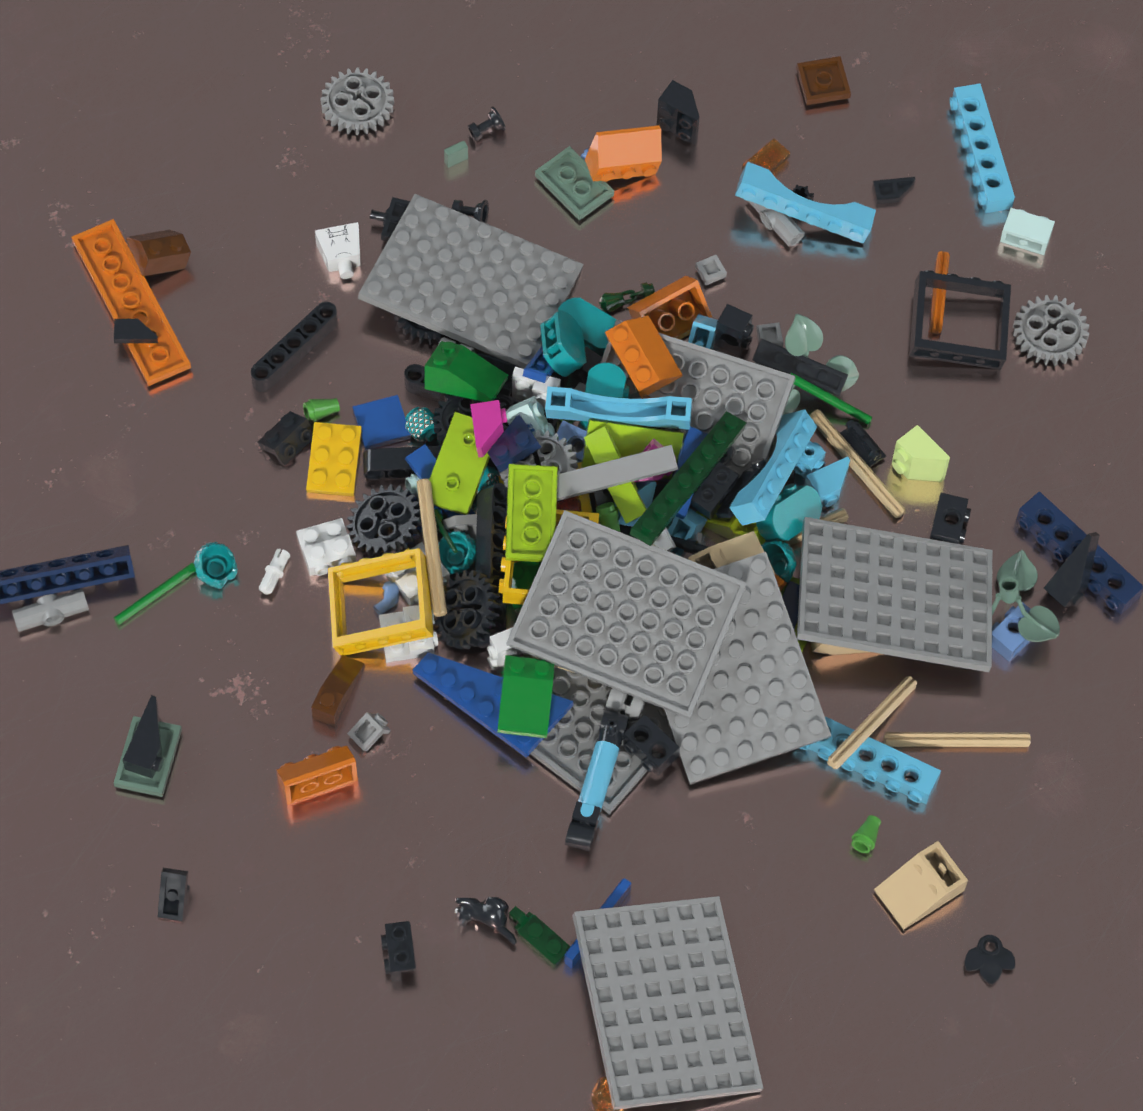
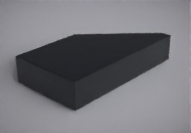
M915 177L873 181L876 204L899 202L915 184Z
M139 319L114 320V343H158V336Z

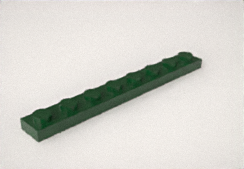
M726 411L634 524L630 535L651 546L744 431L747 422Z

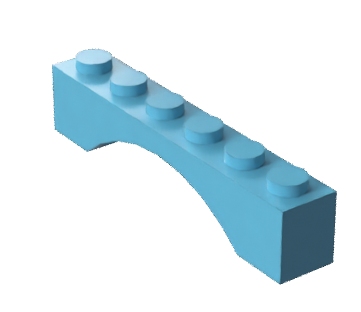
M747 162L740 175L735 196L860 243H864L869 235L876 212L875 209L856 202L832 205L808 200L785 187L769 169Z
M547 386L545 412L546 418L577 421L592 419L627 425L690 430L692 398L673 396L648 399L615 398L594 395L572 388Z
M805 409L782 416L776 431L777 443L772 457L761 472L738 492L729 507L742 526L766 519L814 434L817 426Z

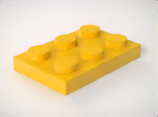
M314 422L306 486L308 493L354 497L362 426Z

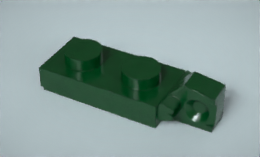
M517 906L509 912V919L516 924L514 930L517 932V936L555 968L565 958V953L571 946L531 912L525 914Z

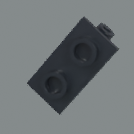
M850 420L846 423L845 426L847 428L840 432V434L869 467L886 457L885 453L858 421Z

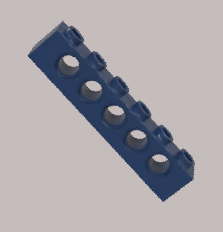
M1040 491L1019 508L1016 518L1019 525L1024 530H1029L1040 545L1046 546L1052 551L1054 557L1059 562H1065L1087 536L1083 530ZM1040 520H1044V521H1046L1048 524L1044 525V524H1041L1039 521H1040ZM1056 536H1062L1065 540H1059ZM1097 545L1092 568H1097L1100 572L1091 571L1088 587L1094 594H1099L1110 609L1116 610L1121 615L1141 597L1143 585L1104 549ZM1108 584H1114L1118 588H1111Z
M129 545L1 570L0 604L133 578L135 574Z

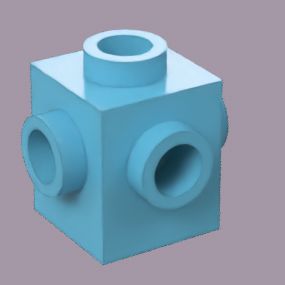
M809 441L793 470L806 479V475L825 466L826 452L818 443Z

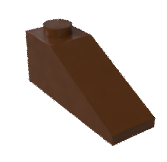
M344 655L341 656L322 684L311 706L312 718L314 720L336 727L365 667V663Z

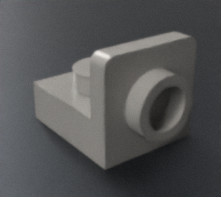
M477 514L455 515L443 520L445 529L465 532V534H469L476 541Z
M366 712L347 734L363 751H368L383 733L388 734L391 729L387 726L388 721L381 714Z

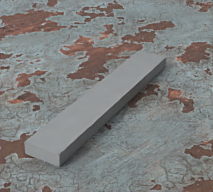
M672 445L557 474V501L678 470Z

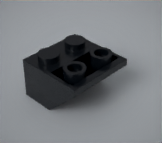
M672 80L658 99L656 124L660 125V128L676 134L683 141H689L695 145L698 140L700 116L691 89Z

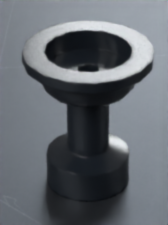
M494 106L491 107V111L488 113V120L479 125H476L474 122L468 125V129L476 142L483 138V132L492 127L496 130H506V126Z
M454 200L452 209L467 216H473L478 221L486 223L489 203L487 200H483L482 203H478L475 207L464 206L462 200Z

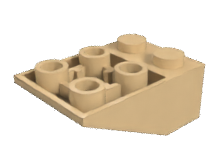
M752 531L710 546L688 557V560L715 569L763 553L764 550L755 532Z
M937 841L915 855L878 885L874 891L904 930L964 892L968 880L940 842Z

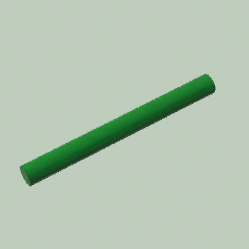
M789 373L796 377L794 385L867 425L871 422L872 416L794 373Z
M190 563L113 617L118 625L122 624L195 573V564Z

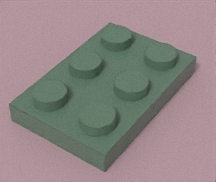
M570 146L535 170V177L579 221L614 196V190L606 182H593L586 162Z
M133 716L115 776L114 787L163 797L182 727L159 721L164 762L159 772L156 771L152 779L124 768V755L141 717Z

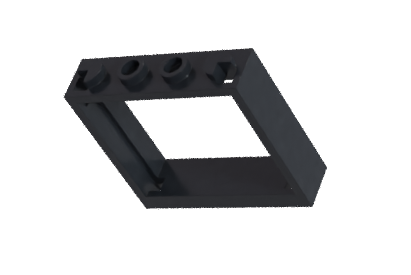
M931 270L920 271L915 280L909 356L1001 370L1007 357L1011 285L1004 284L1002 281H984L977 277L964 278L956 274H938ZM926 287L1001 298L998 349L992 350L922 339Z

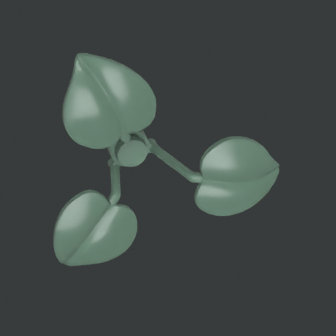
M795 314L793 323L785 337V347L794 356L809 358V351H816L821 347L823 333L814 321L803 315ZM838 355L826 363V366L848 374L842 392L849 389L857 381L859 373L850 358ZM793 385L783 415L795 411L800 403V393L794 388L796 385Z
M1021 550L1011 556L998 570L997 582L1000 593L996 594V599L992 605V615L1000 600L1008 604L1016 601L1022 615L1025 616L1018 622L1019 633L1024 639L1031 642L1055 639L1060 634V625L1054 613L1043 606H1034L1027 613L1021 601V596H1019V591L1031 589L1038 580L1035 566L1028 559L1026 553Z

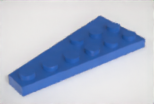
M429 652L413 668L412 671L416 677L527 758L544 739L497 733L502 677ZM552 694L548 733L574 705L572 700Z

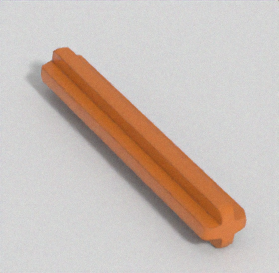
M938 252L935 273L948 274L950 259L948 252ZM933 288L929 331L932 334H940L942 332L946 290Z

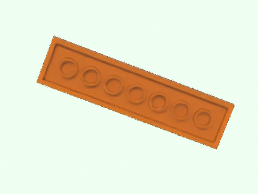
M112 219L72 236V242L113 320L139 319L158 336V343H126L147 385H153L190 369L191 363L148 282L142 276L135 258L115 220Z

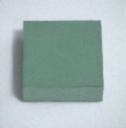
M461 141L444 150V162L448 168L468 159V146L465 141Z

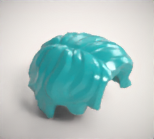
M462 531L448 533L458 550L457 553H454L445 538L442 537L438 543L440 560L449 574L452 575L469 570L476 560L475 540L469 534H465Z
M775 540L764 543L761 546L764 552L767 553L775 573L788 584L797 566L793 548H790L788 543H783L782 541Z
M216 541L210 542L202 546L196 553L194 566L197 577L207 585L221 589L227 583V580H233L236 577L238 569L234 554L225 544Z

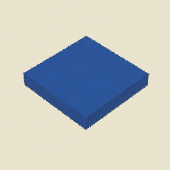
M398 395L352 406L357 426H362L361 438L365 451L411 439V434L405 428V415Z

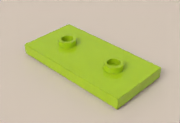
M457 412L454 413L429 479L434 506L462 515L469 514L490 458L488 453L484 457L478 458L473 420L470 416Z
M588 420L586 436L606 426L622 457L641 453L654 438L664 447L672 445L677 462L683 442V432ZM586 441L581 464L582 468L596 465ZM673 472L669 476L664 475L662 479L671 480Z
M509 464L505 560L542 562L556 530L557 466Z

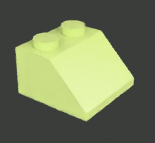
M916 425L896 441L892 465L896 472L903 474L907 479L942 482L946 476L950 457Z

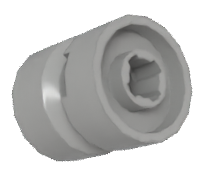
M612 688L607 700L606 709L617 713L624 711L625 715L639 720L646 701L633 697L631 705H626L629 695Z

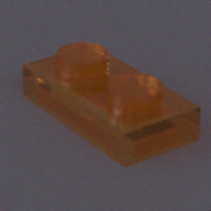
M772 139L742 165V170L747 162H750L773 172L790 157V151L776 139Z

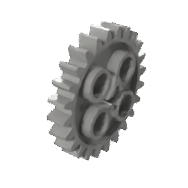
M358 67L355 73H352L348 68L346 75L338 72V79L332 76L331 83H325L326 89L322 90L321 97L322 113H325V120L331 121L332 127L338 124V131L347 128V134H350L352 130H355L356 135H359L360 130L368 134V128L371 127L374 131H377L376 124L384 126V119L389 120L390 113H393V89H390L389 82L384 83V76L377 78L376 71L369 75L367 68L363 73H360Z
M1045 295L1044 301L1037 296L1035 304L1028 300L1027 306H1021L1020 313L1017 312L1013 328L1015 329L1013 336L1017 337L1015 344H1022L1021 352L1029 351L1027 358L1033 355L1036 356V363L1040 359H1044V364L1047 365L1049 360H1052L1054 366H1057L1058 360H1061L1063 364H1066L1068 358L1074 360L1076 354L1080 355L1082 349L1086 347L1089 332H1087L1089 324L1085 323L1087 317L1080 316L1082 309L1074 310V302L1067 305V298L1060 302L1057 295L1054 296L1053 300H1050L1048 295Z
M539 430L536 431L534 437L541 446L540 449L536 450L540 466H557V474L573 471L578 468L576 453L573 452L571 444L567 445L566 438L559 440L558 433L550 437L548 430L544 436L540 435ZM532 453L525 457L527 460L515 463L520 465H536ZM507 468L500 473L501 480L504 481L505 487L508 488Z

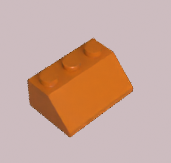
M660 125L596 132L585 158L593 182L655 175L662 162Z
M688 276L680 278L627 307L632 319L649 315L658 333L677 339H682L690 334L693 321L698 314L713 318L698 280Z
M649 315L626 320L605 332L611 347L641 399L645 394L650 395L683 376Z
M347 745L332 747L326 753L320 755L312 754L305 757L303 761L297 763L289 762L276 769L277 778L287 805L358 781L356 760Z

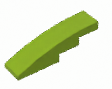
M606 426L584 437L596 464L623 458ZM634 481L608 488L626 524L642 516L647 510Z

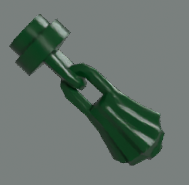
M645 282L640 284L641 291L638 292L627 290L619 293H604L600 297V308L611 313L623 305L634 302L638 296L643 295V298H646L655 293L652 283L648 284ZM630 294L629 298L631 299L624 300L623 296Z

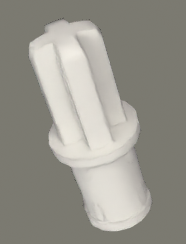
M276 549L270 565H267L265 568L266 573L259 586V590L266 595L273 592L278 579L284 575L283 569L290 558V554L283 549L281 552V549Z

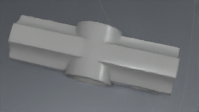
M748 201L760 214L764 226L769 230H774L788 247L796 245L804 237V231L791 217Z
M79 589L60 596L54 594L42 596L35 604L12 610L17 630L20 632L42 624L44 626L57 625L65 617L87 611L89 608L83 590Z

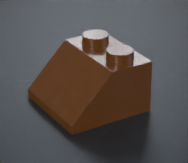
M164 230L126 238L142 276L186 268L191 251L182 233Z

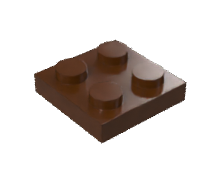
M841 56L797 63L796 69L806 105L851 97Z

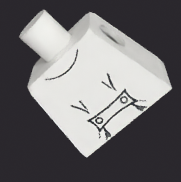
M358 222L315 230L316 245L328 271H339L342 279L351 278L354 275L353 268L361 265Z

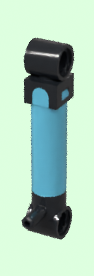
M609 710L604 711L581 793L576 802L572 821L565 839V845L585 851H590L623 735L627 731L630 717L628 715Z

